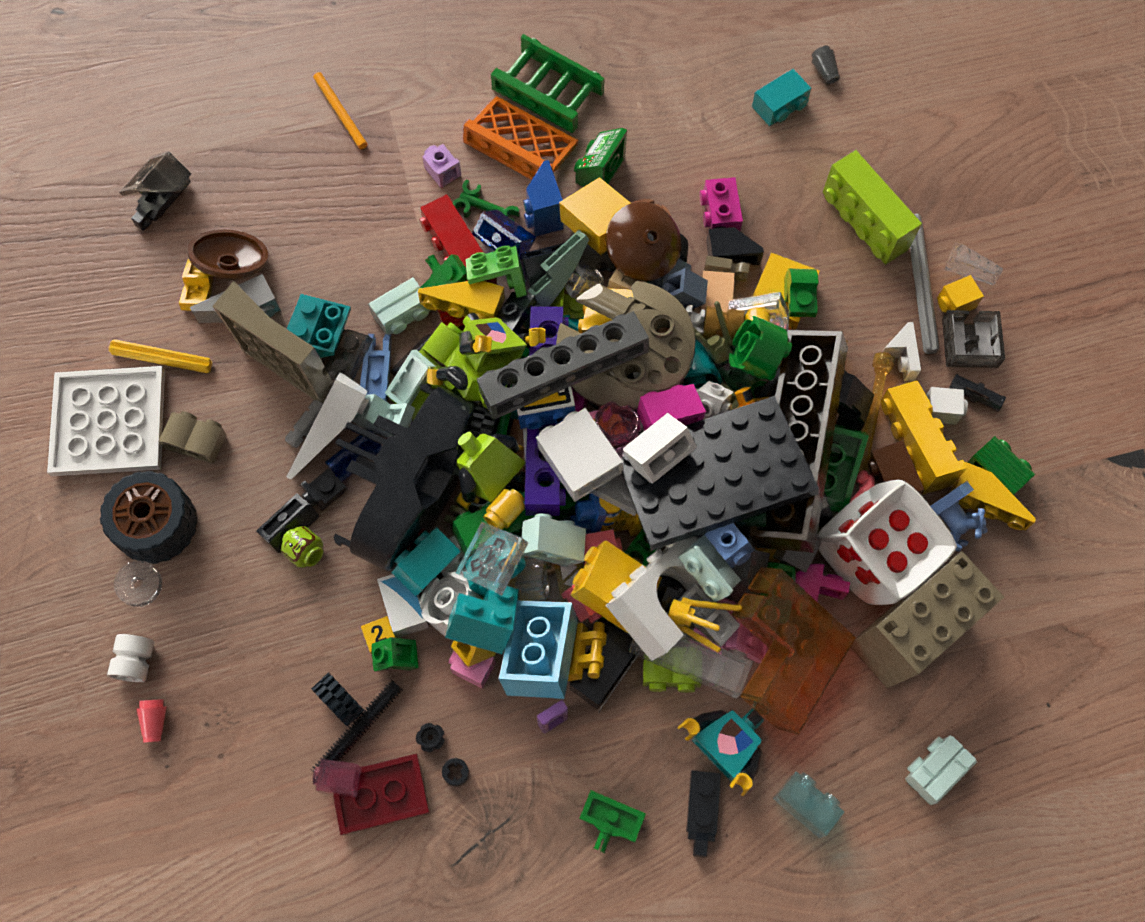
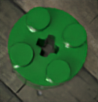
M752 316L753 320L746 319L735 334L732 345L736 346L734 354H729V363L738 370L757 378L771 381L776 376L777 368L782 359L790 354L792 344L788 342V334L784 328L757 316Z

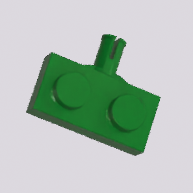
M451 254L442 265H440L435 255H430L425 262L432 270V274L420 288L465 282L467 279L466 267L458 255Z
M590 790L579 820L593 825L600 831L593 849L598 851L602 840H604L600 852L605 853L611 836L621 837L635 843L646 813Z

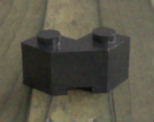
M844 370L836 424L861 431L866 423L874 394L855 375L849 374L846 370Z

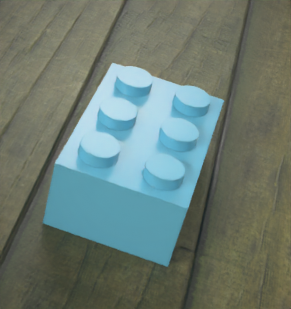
M517 600L513 631L505 647L499 680L507 696L565 699L578 624L572 603Z

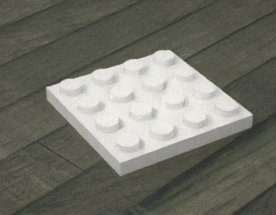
M162 366L54 373L47 473L50 476L161 469L162 445L159 439L163 431L164 368Z

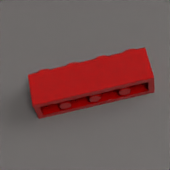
M447 194L420 207L422 218L419 219L420 224L426 233H431L433 237L431 238L432 244L437 252L442 251L445 256L443 258L444 262L451 254L458 255L466 267L467 258H470L475 253L483 252ZM497 277L485 280L497 285Z

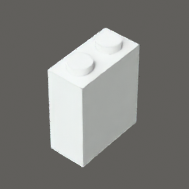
M586 408L579 412L573 411L569 413L561 423L544 428L539 433V436L536 437L539 450L574 502L620 475L623 471V461Z

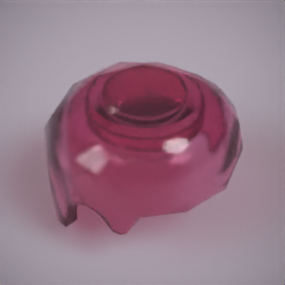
M611 401L601 406L595 415L596 424L612 445L629 444L636 439L641 429L640 418L630 405L619 406L615 401Z

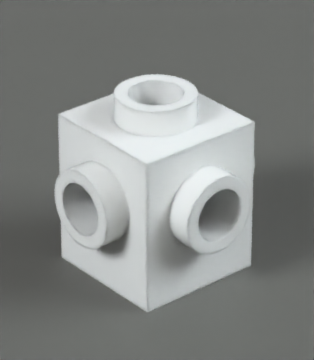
M710 381L700 389L696 388L706 411L705 419L731 410L732 404L730 401L734 393L733 391Z

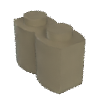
M182 411L181 414L172 412L159 439L163 448L214 464L227 436L221 428L222 425L210 419H207L206 422L198 421L196 416Z

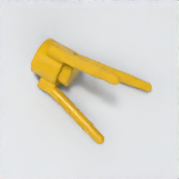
M683 597L681 601L674 599L668 616L682 632L717 653L720 652V647L687 627L691 623H695L719 631L720 626L694 616L696 609L690 607L741 611L742 606L691 600Z

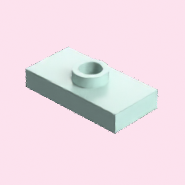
M411 350L385 394L397 404L408 403L411 405L420 392L421 385L427 381L428 369H434L436 366L419 351Z

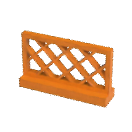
M497 96L473 121L469 119L463 127V142L531 180L543 161H545L541 157H554L555 161L552 164L550 163L554 173L578 145L577 139ZM498 106L505 110L506 113L494 115L493 110ZM522 119L526 121L527 125L514 126L513 120ZM509 121V127L497 128L496 122ZM492 122L493 128L487 129L480 124ZM542 130L547 133V136L535 137L533 131ZM529 131L531 138L518 139L517 133ZM512 133L513 140H507L499 135ZM563 141L568 146L556 148L554 142ZM550 143L551 149L539 150L537 144ZM533 144L534 151H527L520 146Z

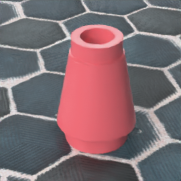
M164 699L139 701V708L136 710L143 742L161 741L167 706H164Z

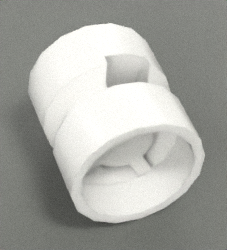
M116 635L113 648L116 657L110 660L107 676L129 682H145L149 668L145 661L151 658L155 641L136 635Z

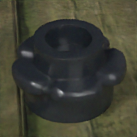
M426 723L417 732L416 742L418 745H421V749L425 752H433L434 749L438 750L445 741L443 738L444 730L439 725ZM429 735H433L432 740H428Z

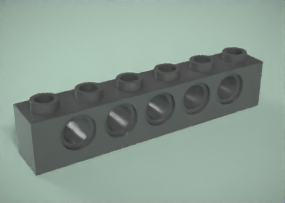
M634 311L628 314H620L607 323L590 327L584 333L574 337H567L556 345L537 350L533 355L513 360L505 367L484 373L482 377L477 378L479 391L494 420L648 353L649 337ZM618 339L619 341L611 342L610 340ZM586 350L594 351L592 353H584ZM561 361H566V362H568L567 364H564V365L557 364V363H559V362H561ZM536 372L542 373L539 376H532ZM508 384H516L511 388L505 387Z

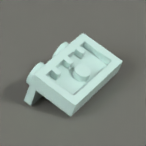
M705 535L698 538L678 557L686 570L693 575L713 602H718L729 596L733 592V588L741 581Z

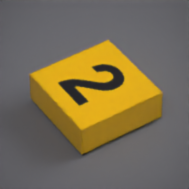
M388 616L361 626L371 654L373 643L395 637Z

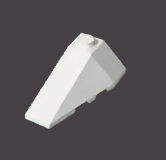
M339 373L287 478L292 479L345 428L347 422H351L354 419L356 413L363 414L369 402L365 398L367 390L346 375Z

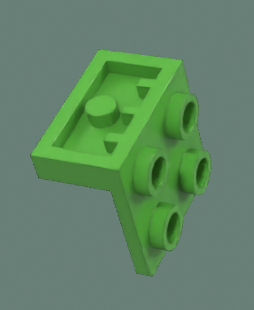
M502 246L494 252L486 254L483 252L475 253L466 259L467 280L469 284L506 275L509 289H515L517 298L527 295L524 273L516 246Z

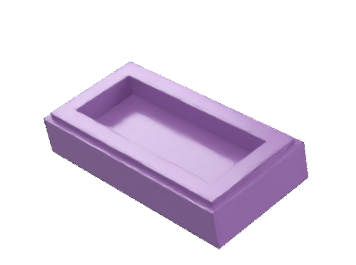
M563 700L537 715L538 726L543 733L546 734L567 720L568 708Z

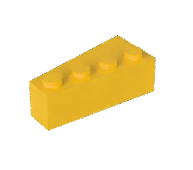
M918 380L887 389L881 399L882 410L885 415L889 416L894 438L899 441L903 440L924 487L923 494L952 486L968 467L964 460L957 461L953 453L956 452L957 448L952 440H945L943 436L944 426L940 419L932 417L933 406Z

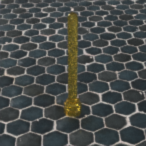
M878 352L873 357L872 366L874 367V372H876L872 389L874 398L864 428V432L869 435L858 472L861 470L867 471L868 469L867 461L870 459L886 375L893 369L895 357L889 353Z

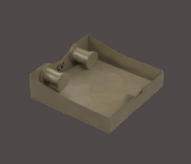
M233 281L215 302L213 308L242 351L312 399L324 404L334 383L315 348L272 320Z

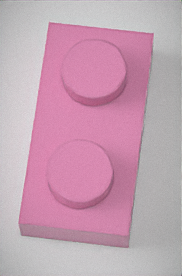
M735 619L740 626L727 640L726 647L756 663L768 664L772 636L742 619Z

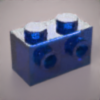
M498 209L482 212L472 232L473 236L494 251L502 246H516L519 258L520 254L530 251L536 239V236Z

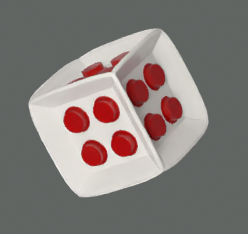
M902 480L883 482L865 491L835 515L820 530L816 537L818 541L822 542L819 551L838 576L843 578V581L850 582L849 589L856 596L871 605H890L907 597L940 569L957 548L952 534L930 505L912 486Z

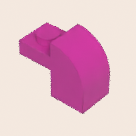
M811 564L806 573L798 571L796 574L794 588L789 595L790 609L811 614L817 606L819 594L843 600L849 593L850 582L843 581L841 576L834 574L824 576V564Z

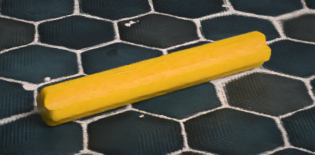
M112 340L109 346V352L115 356L202 373H209L213 364L211 359L207 357L120 340Z

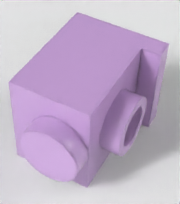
M444 144L438 147L432 145L426 149L422 156L424 168L440 188L461 176L460 162L452 156Z

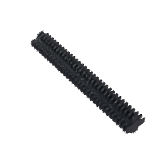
M392 679L391 682H388L389 685L383 688L384 691L381 690V693H378L379 696L373 699L374 702L371 701V704H368L369 707H366L364 713H361L362 716L359 715V719L356 718V721H353L354 724L348 727L349 730L346 729L347 733L343 732L344 736L341 735V738H338L339 741H335L336 744L333 743L334 747H330L332 750L328 749V752H325L327 756L323 755L324 759L320 758L321 761H317L319 765L315 763L316 767H312L314 769L312 771L321 779L326 778L325 775L328 776L327 772H331L330 769L333 770L332 766L336 767L335 763L338 764V761H341L340 758H344L343 755H346L345 752H349L348 749L351 750L350 746L353 747V744H356L355 740L359 741L358 738L361 739L360 735H364L363 732L366 733V730H369L368 727H371L370 723L374 724L373 721L376 722L375 718H379L377 715L381 716L380 712L384 713L383 710L386 711L385 707L388 708L387 704L391 705L390 701L394 702L395 696L398 697L397 693L401 694L399 690H403Z

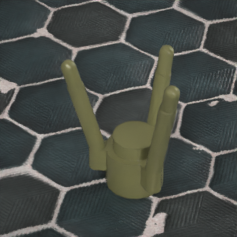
M716 301L714 305L723 338L719 335H714L706 341L695 328L694 333L695 338L702 344L713 362L720 364L729 359V354L732 353L729 346L732 345L733 340L729 335L720 303Z

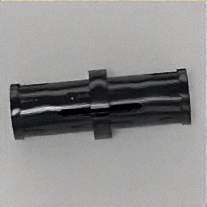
M959 374L955 375L949 386V389L964 390V396L971 398V402L976 403L977 401L999 412L1006 399V396L985 388V384L981 382L977 384L959 376Z

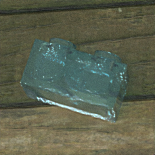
M796 771L790 775L773 799L819 838L827 836L844 814V811L839 807L841 803L827 792L823 794L815 787L817 783L809 775L803 772L800 775Z

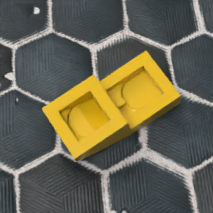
M188 259L182 276L184 287L179 300V306L181 310L191 311V306L210 298L213 277L201 272Z

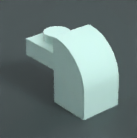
M376 394L365 396L369 402L363 414L356 413L352 420L372 433L391 437L394 435L373 425L378 415L408 428L412 422L415 408L408 403L389 404Z

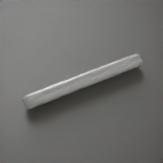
M914 214V215L918 218V220L922 223V217H921V215H920V214ZM921 225L910 247L923 351L926 354H934L939 350L923 225Z

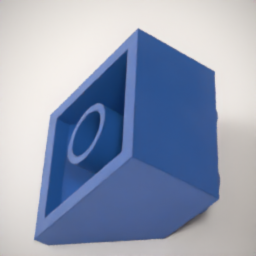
M546 160L543 161L526 188L527 199L523 200L526 212L524 214L525 223L528 229L532 228L535 237L564 229L559 202L563 199L550 162Z

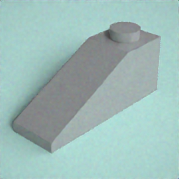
M263 274L239 284V287L269 317L280 311L278 303ZM224 292L190 307L198 323L223 322L213 308V305Z

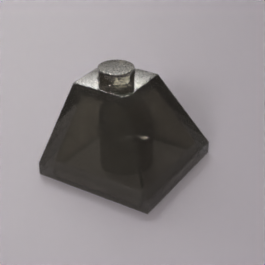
M169 151L152 156L119 193L122 196L180 193L188 185L187 179L192 173Z

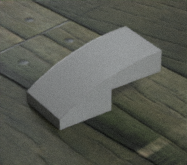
M692 584L678 599L681 601L683 597L691 600L713 602L697 584ZM690 607L696 609L694 616L720 626V630L715 631L692 623L718 646H723L740 626L727 610Z

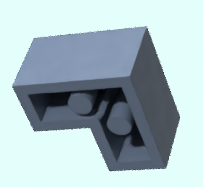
M678 259L676 265L668 274L657 280L649 281V284L658 286L672 294L684 308L689 304L693 305L692 309L706 304L708 280L692 272L691 265L681 259Z

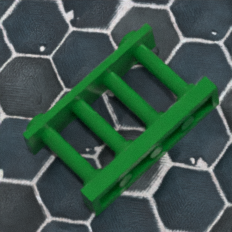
M523 34L521 36L522 54L508 72L495 68L491 73L492 90L573 134L578 128V112L576 111L591 91L600 96L604 94L605 78L598 72L591 71L541 44L537 39ZM531 58L540 62L542 65L528 83L515 78ZM551 69L560 73L562 77L548 94L536 90L537 86ZM571 80L582 85L583 87L569 105H563L556 101Z

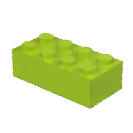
M857 150L832 164L822 193L827 202L833 204L839 211L842 219L855 229L857 236L869 245L875 257L881 259L886 265L908 251L922 225L918 218Z

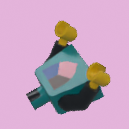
M752 708L742 718L733 710L728 713L723 710L702 713L695 718L686 719L678 726V729L683 727L688 730L689 735L685 740L689 741L692 739V742L731 782V788L735 784L740 785L743 789L741 796H744L753 784L752 781L758 773L762 751L759 747L762 740L754 731L764 722V719L756 710Z

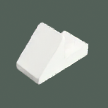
M908 322L885 347L880 356L881 359L898 358V370L903 373L904 382L915 381L921 371L913 322Z

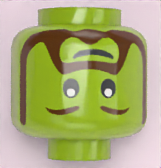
M304 526L296 527L295 529L288 530L283 536L281 552L297 567L314 566L322 558L324 553L323 541L309 528Z

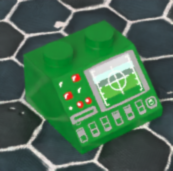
M618 128L599 132L596 139H592L589 142L583 159L579 158L574 166L576 184L585 187L600 177L609 185L625 159L627 129Z

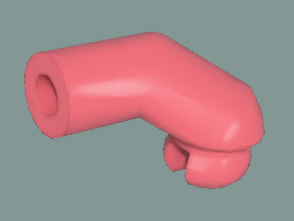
M861 470L858 472L856 482L859 484V491L850 499V502L875 486L874 477L869 475L867 471Z

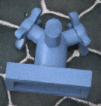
M968 481L930 506L951 530L950 533L957 545L955 550L957 552H960L962 547L968 545L969 542L960 539V537L968 532L969 529H976L975 539H980L982 534L988 532L984 517L985 510L983 508H979L978 513H965L959 505V500L974 490Z

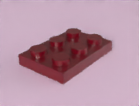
M417 753L329 775L341 836L430 814Z

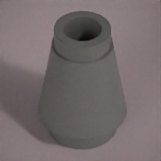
M822 46L816 49L811 55L813 58L811 62L827 85L837 82L840 76L834 50L830 49L829 46Z

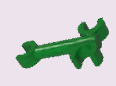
M469 180L463 182V192L452 203L456 209L459 207L465 208L463 211L465 218L470 216L471 206L503 218L506 226L514 227V219L508 216L515 215L519 217L520 209L518 207L508 206L503 208L478 198L482 192L480 184L477 185L475 190H469Z

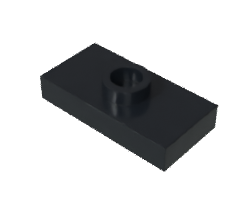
M511 292L496 318L501 319L512 331L518 333L531 312V306H535L537 303L535 295L527 294L517 298L516 292Z

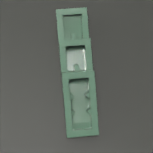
M580 230L572 235L540 265L546 271V274L527 290L536 297L537 303L535 307H549L577 267L589 241V238ZM530 314L523 324L527 330L530 328Z

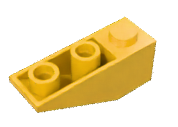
M465 281L419 288L418 297L420 304L432 311L437 309L445 311L456 318L476 313L480 319H487L497 316L505 301V292L503 286L486 281L473 284Z
M965 462L968 468L952 485L950 492L966 481L974 489L959 500L961 508H971L976 511L979 508H983L985 510V518L998 519L1007 523L1010 528L1026 531L1035 523L1036 518L992 472Z

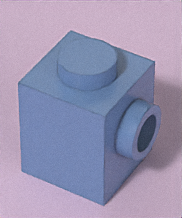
M734 523L704 534L731 568L745 563L750 558V553L754 551L749 541Z

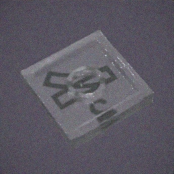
M481 522L456 574L502 596L529 542L497 527Z

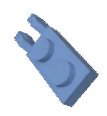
M368 334L366 350H364L360 386L367 390L366 395L376 394L387 402L388 396L385 392L389 387L392 337L391 334L384 335L383 350L379 351L375 350V334Z

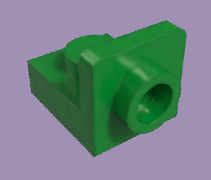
M390 637L375 642L371 646L373 670L375 672L387 669L411 671L419 668L416 640Z

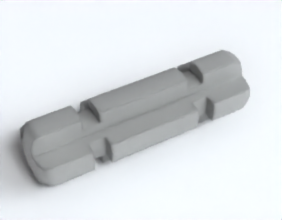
M313 400L308 408L310 410H306L293 426L295 430H290L285 437V441L295 448L300 446L304 440L302 437L308 435L323 405L322 402Z

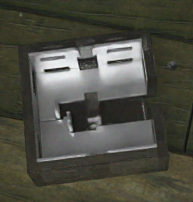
M948 310L942 319L946 367L999 368L1005 360L1000 311H979L973 319V324H964L969 311Z

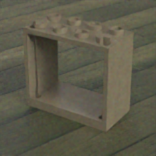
M960 552L944 563L940 569L913 593L890 607L850 642L849 646L886 688H889L920 674L1000 602L1004 596L963 552Z

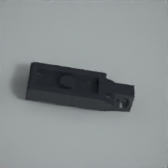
M167 166L138 199L137 212L131 218L135 226L144 231L152 224V221L156 222L191 183L190 178L176 169Z
M691 770L686 832H688L687 839L694 840L693 856L707 857L708 842H715L718 825L721 773Z

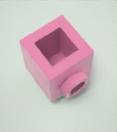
M453 651L449 659L452 674L482 689L496 664L495 658L491 657L468 667L455 651Z

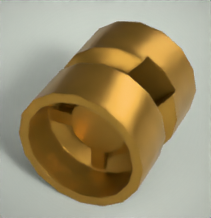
M706 306L702 337L706 341L714 335H719L723 338L716 308ZM728 309L726 312H723L732 340L744 322V310Z

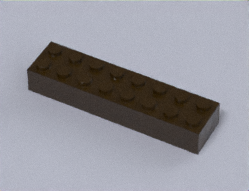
M787 330L788 342L792 344L790 354L782 359L775 398L819 487V494L753 516L749 536L757 548L814 553L848 346L843 331Z

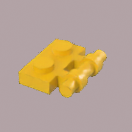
M595 622L593 631H588V628L583 623L577 624L568 681L582 679L583 669L589 668L588 677L593 679L599 678L600 669L604 666L602 650L607 640V634L604 632V623ZM591 645L590 654H585L586 646Z

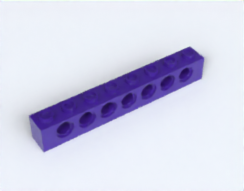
M531 306L530 329L544 328L546 336L551 335L554 337L546 338L545 343L529 346V356L541 348H549L556 345L560 323L569 327V317H563V307ZM556 423L542 425L537 429H527L526 516H535L536 514L560 516V506H566V489H560L561 481L549 463L540 459L543 457V454L538 448L536 439L544 428L551 425L556 426ZM543 481H549L553 483L549 487H542L539 485Z

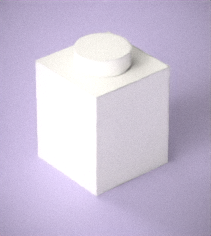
M931 387L926 394L933 406L932 417L940 419L944 424L956 425L962 416H965L967 413L968 403L967 400H964V390Z

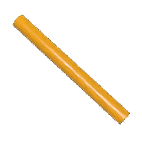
M321 72L315 73L313 76L314 80L356 145L361 150L365 149L368 143Z

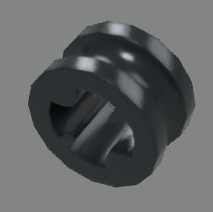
M452 758L443 765L442 776L450 786H461L468 780L469 768L463 760ZM452 765H455L456 768L458 765L463 767L460 771L462 777L459 780L456 777L453 780L448 777L451 774L449 768Z

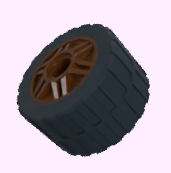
M154 471L135 472L130 476L123 477L106 493L104 502L101 505L100 524L103 526L104 534L128 557L141 563L158 564L162 561L171 560V558L176 555L178 556L188 547L196 532L197 517L195 506L179 485L162 473H155Z

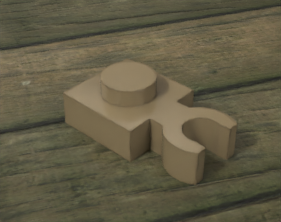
M707 256L704 271L734 273L735 280L747 281L750 264H734L732 259Z

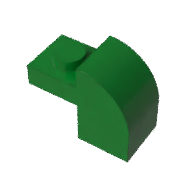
M787 269L784 278L785 302L788 303L789 317H816L818 313L817 287L819 284L816 269Z

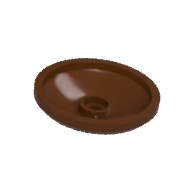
M648 202L630 203L618 210L608 223L605 235L606 249L614 266L625 276L637 281H653L668 274L676 265L681 252L680 232L673 218L661 207ZM648 233L653 236V241L648 239Z
M221 229L207 231L194 237L188 245V258L197 269L209 276L234 280L247 278L261 271L268 262V250L263 242L250 234L236 230Z

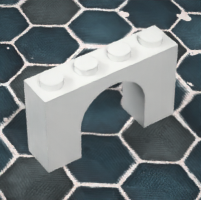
M695 536L667 545L663 551L661 549L655 551L647 558L649 564L646 567L641 565L629 575L632 580L629 584L623 582L611 592L614 598L606 604V607L651 661L666 654L684 636L659 603L657 597L659 576L673 577L686 589L692 584H697L703 590L701 585L686 570L684 564L678 558L697 540Z

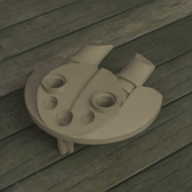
M636 281L631 286L633 297L630 296L628 298L601 284H597L576 299V302L611 320L620 314H628L634 311L649 337L648 353L571 386L581 397L590 403L611 410H636L640 397L652 391L661 392L669 390L676 385L684 384V379L691 368L696 344L693 324L683 305L672 294L653 284ZM560 323L556 344L567 337H574L581 333ZM662 327L669 328L665 333L657 332ZM612 339V340H610V341H611V342H617V341H619V340H618V339ZM586 350V351H584V353H592V352H594V351H592V350ZM633 372L640 373V376L636 379L628 378Z

